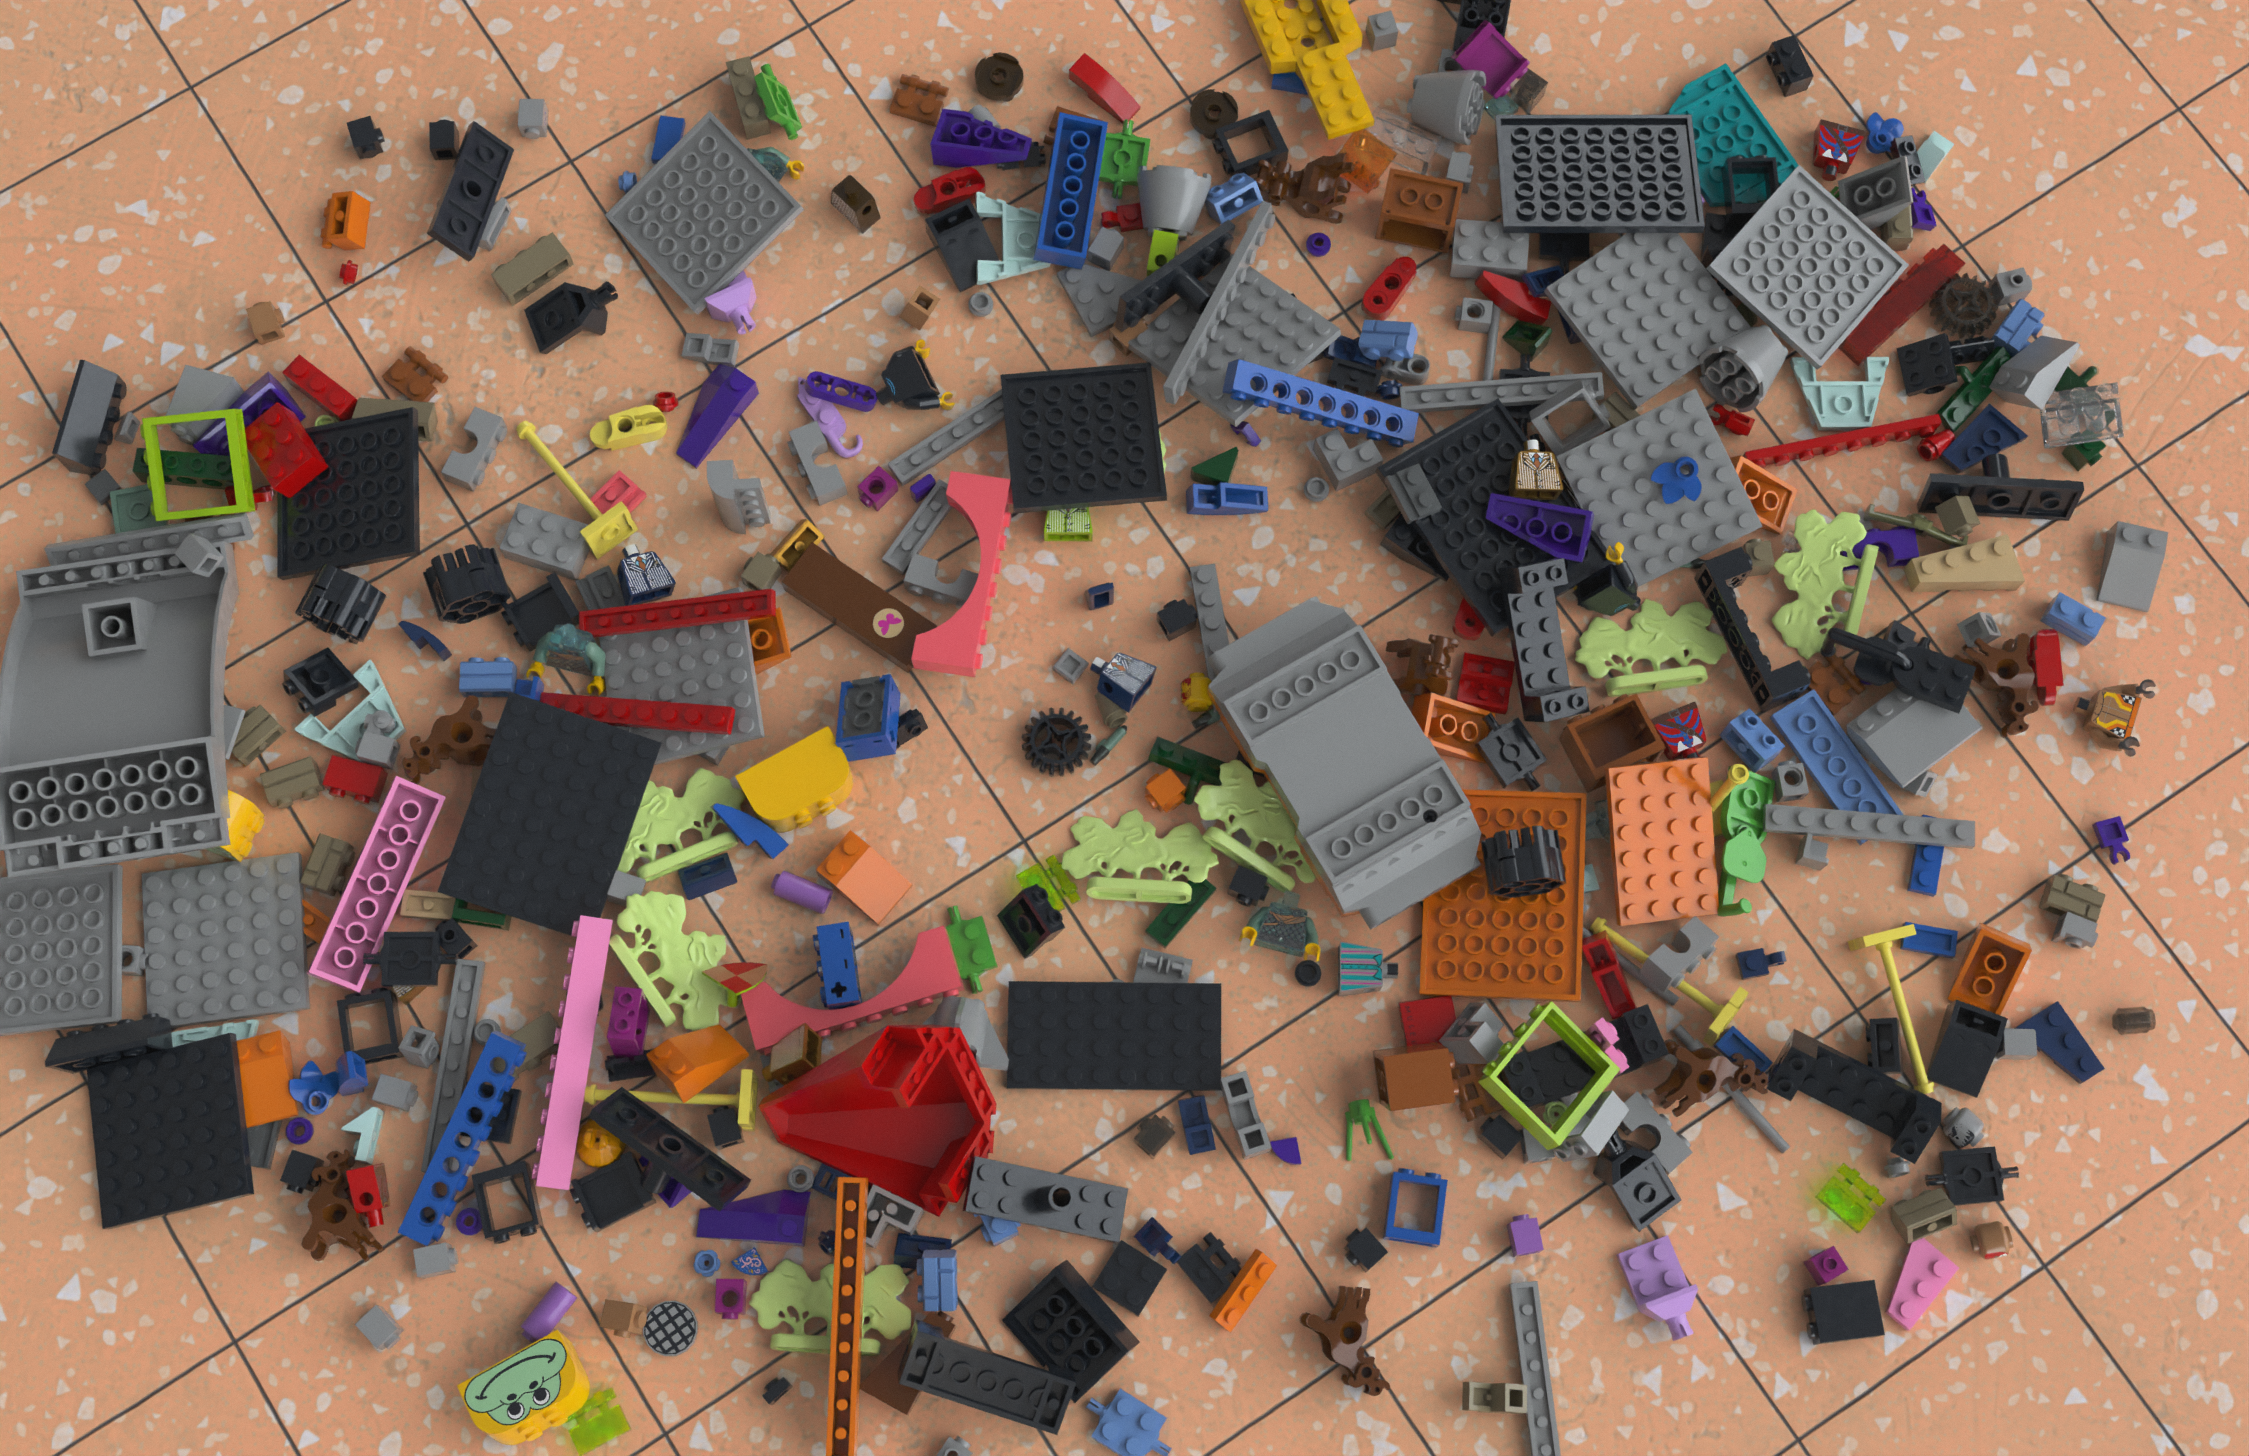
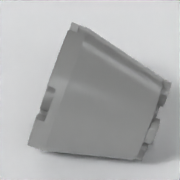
M1461 70L1415 75L1413 81V89L1415 91L1413 98H1410L1408 101L1407 113H1411V119L1414 123L1456 143L1470 145L1471 139L1469 138L1471 134H1477L1483 115L1485 100H1483V90L1481 88L1486 85L1485 73L1479 70Z
M1157 165L1153 167V170H1147V166L1138 167L1137 182L1143 229L1148 231V236L1153 237L1154 230L1179 234V241H1187V236L1193 234L1211 187L1212 176L1207 173H1203L1202 177L1197 176V172H1194L1193 169Z
M1767 325L1751 327L1710 346L1703 352L1698 360L1701 363L1702 372L1699 378L1708 394L1720 405L1728 404L1737 408L1739 412H1748L1763 401L1781 369L1785 357L1788 355V350L1781 344Z

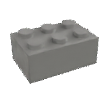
M1456 219L1453 231L1450 277L1477 279L1483 271H1487L1524 283L1522 276L1527 272L1529 233H1503L1502 222Z
M518 503L500 550L508 560L550 573L555 572L559 576L572 580H578L590 550L580 531L588 526V524Z

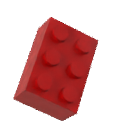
M278 402L245 428L247 448L271 487L288 498L295 495L329 467L296 414Z

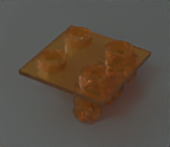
M1366 129L1353 132L1338 153H1345L1347 155L1346 162L1355 164L1353 172L1343 173L1342 175L1367 194L1372 188L1376 189L1381 182L1379 178L1397 155L1395 151Z

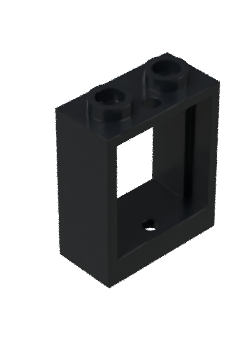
M1270 110L1215 129V138L1212 140V144L1216 154H1221L1223 159L1222 166L1226 175L1230 174L1232 177L1239 173H1245L1248 176L1256 174L1260 168L1258 165L1259 160L1269 162L1272 167L1276 166L1279 161L1287 162L1289 150ZM1261 128L1271 151L1237 163L1227 140Z
M1758 155L1754 158H1743L1742 156L1727 158L1721 168L1727 223H1747L1764 204H1736L1733 174H1764L1766 197L1768 200L1779 187L1776 157Z
M376 988L371 990V994L361 996L360 993L345 995V999L337 1001L344 1053L353 1051L365 1059L366 1065L404 1057L398 1048L403 1037L397 996L394 992L387 990V988ZM385 1001L391 1043L354 1051L349 1009Z
M521 1161L472 1175L485 1239L494 1241V1244L510 1241V1236L521 1234V1237L536 1234L538 1228L544 1227L534 1180L531 1179V1166L528 1162ZM523 1177L532 1221L495 1230L486 1187Z

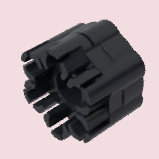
M475 544L466 545L465 549L470 563L467 562L463 548H459L454 552L459 568H457L453 553L443 554L448 571H445L440 555L431 559L432 566L426 569V572H423V576L439 621L465 624L494 614L503 608L501 603L503 601L507 602L511 594L494 548L479 549Z
M324 564L318 567L295 614L298 616L303 615V619L312 622L313 626L325 633L336 634L344 640L349 638L350 643L357 644L358 641L364 642L386 595L364 579L334 566Z
M1532 826L1534 835L1533 845L1529 827L1520 829L1521 845L1518 830H1508L1509 849L1505 830L1496 832L1493 837L1481 841L1489 894L1503 898H1516L1548 893L1566 884L1558 830H1545L1543 826Z

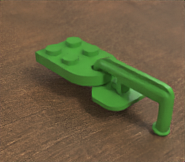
M1749 771L1747 781L1741 785H1736L1723 800L1720 826L1723 836L1727 841L1723 846L1721 858L1722 872L1718 890L1719 908L1717 915L1721 917L1750 913L1752 905L1749 900L1742 898L1738 903H1733L1736 879L1738 878L1749 883H1758L1763 879L1767 859L1760 845L1767 835V832H1763V809L1765 804H1772L1775 781L1752 771Z

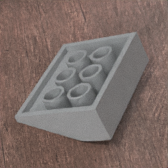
M1898 688L1894 689L1846 725L1847 736L1858 752L1902 789L1982 730L1981 725L1964 705L1958 714L1905 694Z

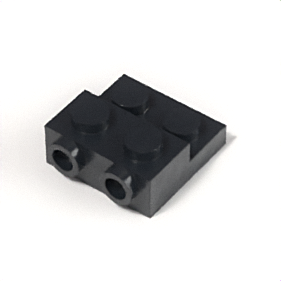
M328 647L283 671L284 682L282 685L285 692L289 696L295 695L298 698L297 702L302 712H310L313 717L336 706V699L358 688V680Z
M1038 884L1023 889L997 915L1024 959L1031 957L1045 943L1053 940L1065 928L1062 923V914L1058 910L1053 909L1048 901L1047 891L1039 887Z

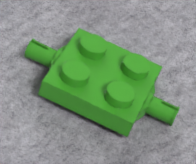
M764 64L761 66L762 72L754 76L757 84L756 91L765 104L764 112L771 121L774 120L785 128L789 140H794L798 137L796 131L800 130L802 125L788 89L774 76L771 65Z
M1128 119L1123 121L1122 132L1115 134L1106 133L1099 181L1114 184L1112 197L1115 199L1117 190L1118 199L1122 198L1123 186H1138V167L1147 166L1150 139L1137 137L1132 134L1134 122L1129 120L1128 126Z
M953 906V909L949 907L947 911L951 924L945 928L949 935L961 979L969 980L972 994H977V990L980 993L983 989L979 976L985 971L998 967L982 916L970 920H961L958 906Z

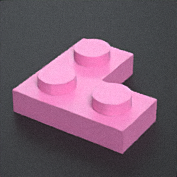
M1602 1017L1584 1033L1620 1068V1071L1614 1077L1615 1079L1629 1068V1065L1626 1063L1625 1055L1613 1046L1619 1040L1615 1027L1610 1022H1606Z

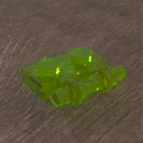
M1055 855L1046 859L1050 867L1047 870L1043 871L1038 862L1016 875L1023 889L1035 884L1044 888L1048 893V901L1051 906L1059 912L1065 909V905L1061 900L1064 897H1068L1072 905L1081 900L1077 893V886L1069 880L1064 872L1065 869L1062 868V862L1059 863ZM1053 877H1056L1062 887L1057 891L1049 881Z
M1843 1163L1837 1171L1845 1177L1844 1180L1841 1182L1835 1176H1832L1815 1198L1853 1231L1860 1233L1876 1213L1868 1204L1873 1201L1880 1207L1886 1201V1198L1879 1193V1189L1872 1184L1870 1186L1863 1180L1855 1168L1851 1169ZM1852 1184L1863 1193L1861 1198L1849 1189Z
M612 1387L603 1392L602 1390L593 1394L594 1397L586 1400L581 1409L579 1408L567 1417L568 1420L565 1423L576 1419L578 1426L568 1431L579 1456H583L632 1430L621 1405L618 1404L612 1408L608 1406L607 1402L617 1397ZM598 1407L601 1414L587 1420L585 1413Z

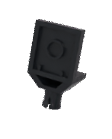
M1706 213L1700 262L1705 268L1711 264L1746 223H1727L1726 215ZM1717 279V284L1719 285V287L1722 290L1726 289V296L1734 295Z
M606 281L597 289L592 290L564 282L524 309L540 353L548 354L582 330L603 335L606 332L608 317L605 306L618 298V293H614L616 292L615 287Z
M1616 1129L1604 1146L1605 1151L1599 1155L1593 1174L1596 1178L1610 1186L1633 1227L1640 1232L1679 1203L1681 1198L1657 1156L1634 1141L1621 1139Z

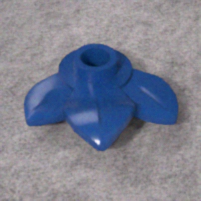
M1877 112L1873 113L1866 122V128L1869 132L1866 146L1874 154L1886 151L1891 153L1889 149L1891 147L1890 142L1894 138L1901 137L1904 127L1902 122L1895 118L1884 121Z
M1690 457L1678 458L1674 463H1662L1651 475V481L1663 484L1662 498L1665 504L1674 503L1684 495L1688 499L1696 501L1702 489V484L1697 477L1698 464ZM1682 465L1689 467L1688 474L1684 475L1681 473L1680 468Z
M308 1061L303 1066L300 1072V1079L289 1080L290 1095L294 1100L301 1102L303 1109L311 1115L323 1113L328 1107L329 1099L334 1097L339 1090L336 1071L323 1075L313 1061ZM312 1097H316L317 1104L315 1106L311 1104Z

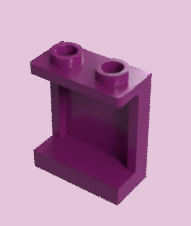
M1486 20L1478 26L1451 56L1464 70L1483 71L1486 76V85L1482 86V88L1495 99L1499 96L1501 98L1504 97L1511 89L1510 84L1516 78L1520 79L1527 72V66L1530 64Z

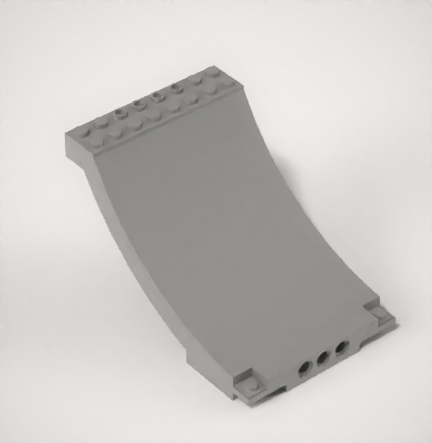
M226 541L211 543L223 555L224 559L210 577L192 573L174 554L178 548L16 571L20 604L13 617L0 672V851H4L8 878L59 872L231 845L227 819L230 818L225 762L224 679L228 632L232 613L239 595L232 544Z

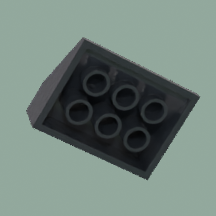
M1068 1260L1055 1267L1002 1319L1005 1325L1043 1368L1047 1362L1072 1370L1076 1380L1071 1400L1074 1403L1140 1343Z

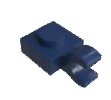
M1763 948L1736 954L1742 980L1766 976L1769 974L1768 967L1783 965L1787 961L1784 951L1765 955Z
M1151 1217L1134 1236L1154 1257L1160 1252L1173 1264L1181 1258V1255L1168 1244L1173 1236L1154 1217Z

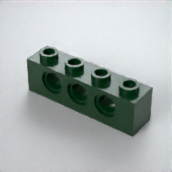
M137 448L132 472L141 482L147 483V477L150 474L149 467L144 461V450L146 448ZM160 450L164 483L167 485L223 490L226 487L234 486L230 456Z

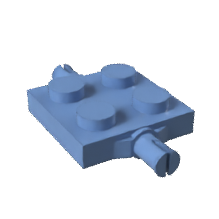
M1121 1388L1113 1401L1106 1407L1091 1398L1086 1408L1100 1416L1098 1426L1091 1438L1117 1455L1145 1456L1151 1450H1154L1162 1456H1168L1172 1448L1158 1440L1160 1429L1167 1418Z

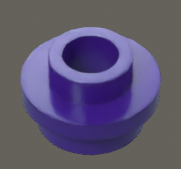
M1314 233L1308 237L1306 248L1311 255L1322 257L1330 251L1331 241L1323 233ZM1316 241L1322 242L1323 245H1322V246H1317V245H1315V242H1316Z
M303 1117L294 1118L286 1127L287 1139L296 1145L307 1143L314 1133L312 1123ZM304 1127V1134L297 1136V1129Z
M466 1208L458 1214L456 1226L462 1234L471 1236L481 1231L483 1227L479 1210ZM472 1216L474 1223L471 1226H466V1218Z

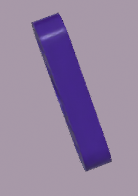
M818 371L810 373L805 383V390L810 396L863 412L871 411L878 399L876 396L877 392L869 386ZM815 382H819V387L814 386ZM828 385H831L830 391H827ZM835 388H844L848 395H838L835 392ZM853 392L856 393L855 396H854V397H855L854 399L851 398ZM863 396L868 397V402L863 401Z

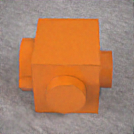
M1170 768L1161 775L1158 773L1154 774L1146 781V796L1144 798L1152 809L1157 808L1160 813L1163 811L1165 813L1173 811L1186 799L1184 796L1186 787Z

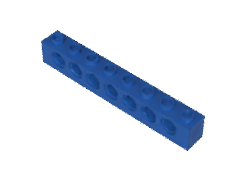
M1241 359L1228 362L1222 391L1223 393L1230 394V398L1237 401H1245L1246 399L1254 401L1253 405L1257 407L1268 408L1271 406L1277 408L1276 412L1281 414H1298L1301 420L1314 421L1315 419L1321 421V425L1325 427H1342L1346 433L1355 435L1362 433L1369 440L1389 441L1388 445L1402 448L1405 444L1413 443L1419 413ZM1251 379L1255 382V391L1250 386ZM1274 386L1278 390V397L1273 393ZM1297 393H1298V394L1300 395V397H1301V403H1300V404H1299V403L1297 402V400H1296V394H1297ZM1319 400L1323 403V411L1319 408ZM1342 407H1343V408L1345 409V411H1346V416H1345V417H1344V416L1342 415V413H1341V408H1342ZM1364 413H1365V414L1367 415V417H1368V423H1367V424L1365 423L1364 418H1363ZM1386 420L1390 424V430L1386 427Z
M499 1031L491 1032L398 1233L426 1246L440 1240L445 1230V1226L442 1225L445 1217H450L456 1207L457 1202L454 1201V1198L458 1191L462 1192L469 1177L465 1176L469 1166L473 1167L480 1155L477 1149L481 1141L485 1142L491 1132L492 1127L489 1126L492 1117H497L502 1109L503 1102L500 1100L504 1091L509 1092L514 1083L515 1077L512 1074L516 1066L520 1067L525 1060L527 1054L524 1052L525 1043ZM497 1057L505 1061L506 1067L503 1072L496 1070L494 1067V1061ZM485 1082H489L494 1087V1093L491 1097L483 1093L482 1087ZM473 1107L481 1110L482 1119L480 1121H475L472 1118L471 1110ZM461 1132H465L470 1136L469 1146L461 1144L459 1140ZM449 1157H454L458 1160L459 1168L457 1171H453L448 1167ZM438 1182L446 1185L447 1193L445 1196L440 1195L436 1191ZM426 1207H430L435 1211L434 1220H429L425 1217L424 1211Z

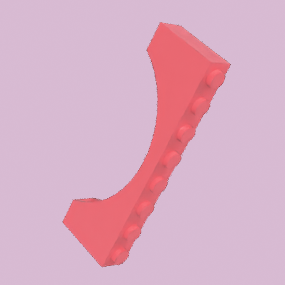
M951 471L946 491L948 505L964 516L979 540L981 549L980 570L973 591L964 605L940 626L916 635L911 660L914 669L975 677L976 670L982 667L983 654H980L981 645H986L988 630H985L986 621H991L992 617L991 597L995 598L997 592V582H994L995 576L1000 574L1002 559H999L1000 551H1005L1007 536L1004 535L1005 527L1009 528L1011 523V512H1008L1010 504H1013L1011 479Z
M943 925L918 933L913 954L899 977L880 994L858 1005L833 1010L801 1006L780 996L765 981L755 988L742 993L741 997L755 1049L760 1054L764 1053L765 1056L771 1055L772 1047L804 1023L822 1039L831 1036V1032L839 1029L842 1032L850 1031L857 1028L856 1024L865 1021H867V1024L876 1023L883 1019L882 1016L890 1013L893 1016L908 1012L909 1007L918 1005V1008L932 1005L934 1003L933 1000L941 997H957L960 991H964V986L947 929Z

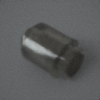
M2144 1006L2118 1008L2115 1014L2112 1015V1025L2121 1035L2148 1033L2149 1030L2155 1028L2156 1018L2153 1010L2147 1009Z

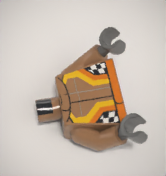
M2147 679L2142 681L2140 686L2138 684H2122L2106 687L2094 694L2091 700L2078 697L2073 711L2086 715L2083 729L2089 732L2091 738L2100 748L2114 751L2124 750L2127 756L2132 757L2136 752L2135 749L2129 747L2140 746L2138 739L2131 736L2142 700L2138 696L2143 694L2148 699L2155 696L2154 691L2145 690L2148 687H2155L2156 684L2154 681Z

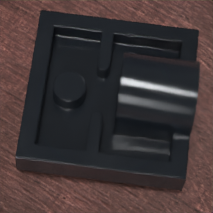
M1946 333L1896 348L1906 394L1909 397L1920 393L1935 394L1943 391L1946 385L1958 382L1949 338Z
M483 1084V1093L491 1097L494 1093L493 1085ZM511 1088L509 1092L504 1091L500 1100L503 1102L502 1109L497 1117H492L489 1123L492 1129L486 1141L511 1144L522 1094L521 1090ZM473 1107L471 1116L475 1121H480L482 1119V1112L479 1108ZM460 1133V1137L470 1138L467 1133Z

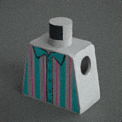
M1340 942L1338 946V996L1377 992L1383 986V978H1398V963L1383 962V950Z

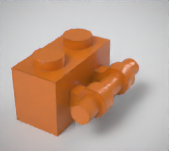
M354 191L332 193V198L328 199L327 207L324 208L323 213L325 224L324 228L321 229L320 235L322 247L331 249L332 244L344 251L365 249L371 202Z

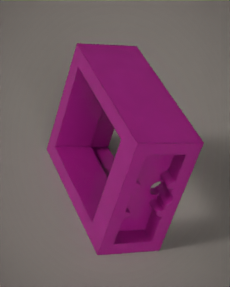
M615 986L607 1039L616 1059L629 1057L630 1060H633L634 1056L643 1055L650 1008L641 988ZM641 1030V1034L637 1035L636 1031Z

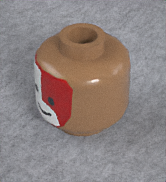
M1999 1221L1976 1225L1975 1235L1970 1236L1973 1251H1979L1981 1257L1987 1260L2007 1256L2009 1248H2013L2009 1227L2003 1226Z

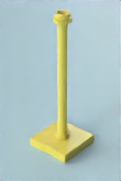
M528 421L521 422L516 428L517 435L520 439H527L593 518L594 521L582 529L580 533L597 560L638 530L629 510L622 501L602 514L534 433L536 427Z
M1735 764L1730 767L1728 779L1724 783L1722 780L1710 783V805L1712 806L1714 838L1723 835L1720 826L1723 800L1736 785L1745 783L1749 777L1748 769L1742 764Z
M1597 917L1589 930L1593 934L1606 930L1612 943L1644 965L1649 955L1605 925L1607 923L1605 918ZM1684 980L1676 987L1713 1014L1712 1017L1715 1020L1703 1039L1711 1047L1740 1010L1749 994L1745 989L1739 987L1726 1006H1724L1723 1004H1716Z
M1914 924L1848 941L1850 951L1876 946L1877 951L1880 950L1918 1083L1917 1086H1914V1089L1923 1094L1934 1092L1933 1086L1935 1085L1934 1082H1928L1890 947H1893L1891 941L1916 935Z
M742 1069L740 1092H737L736 1095L698 1093L683 1103L673 1092L628 1091L642 1102L735 1105L739 1109L738 1125L742 1127L743 1131H755L758 1077L753 1070ZM595 1084L586 1086L585 1103L595 1105L597 1100H605L617 1090L597 1089Z

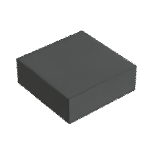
M106 469L84 484L101 505L110 500V491L122 489Z

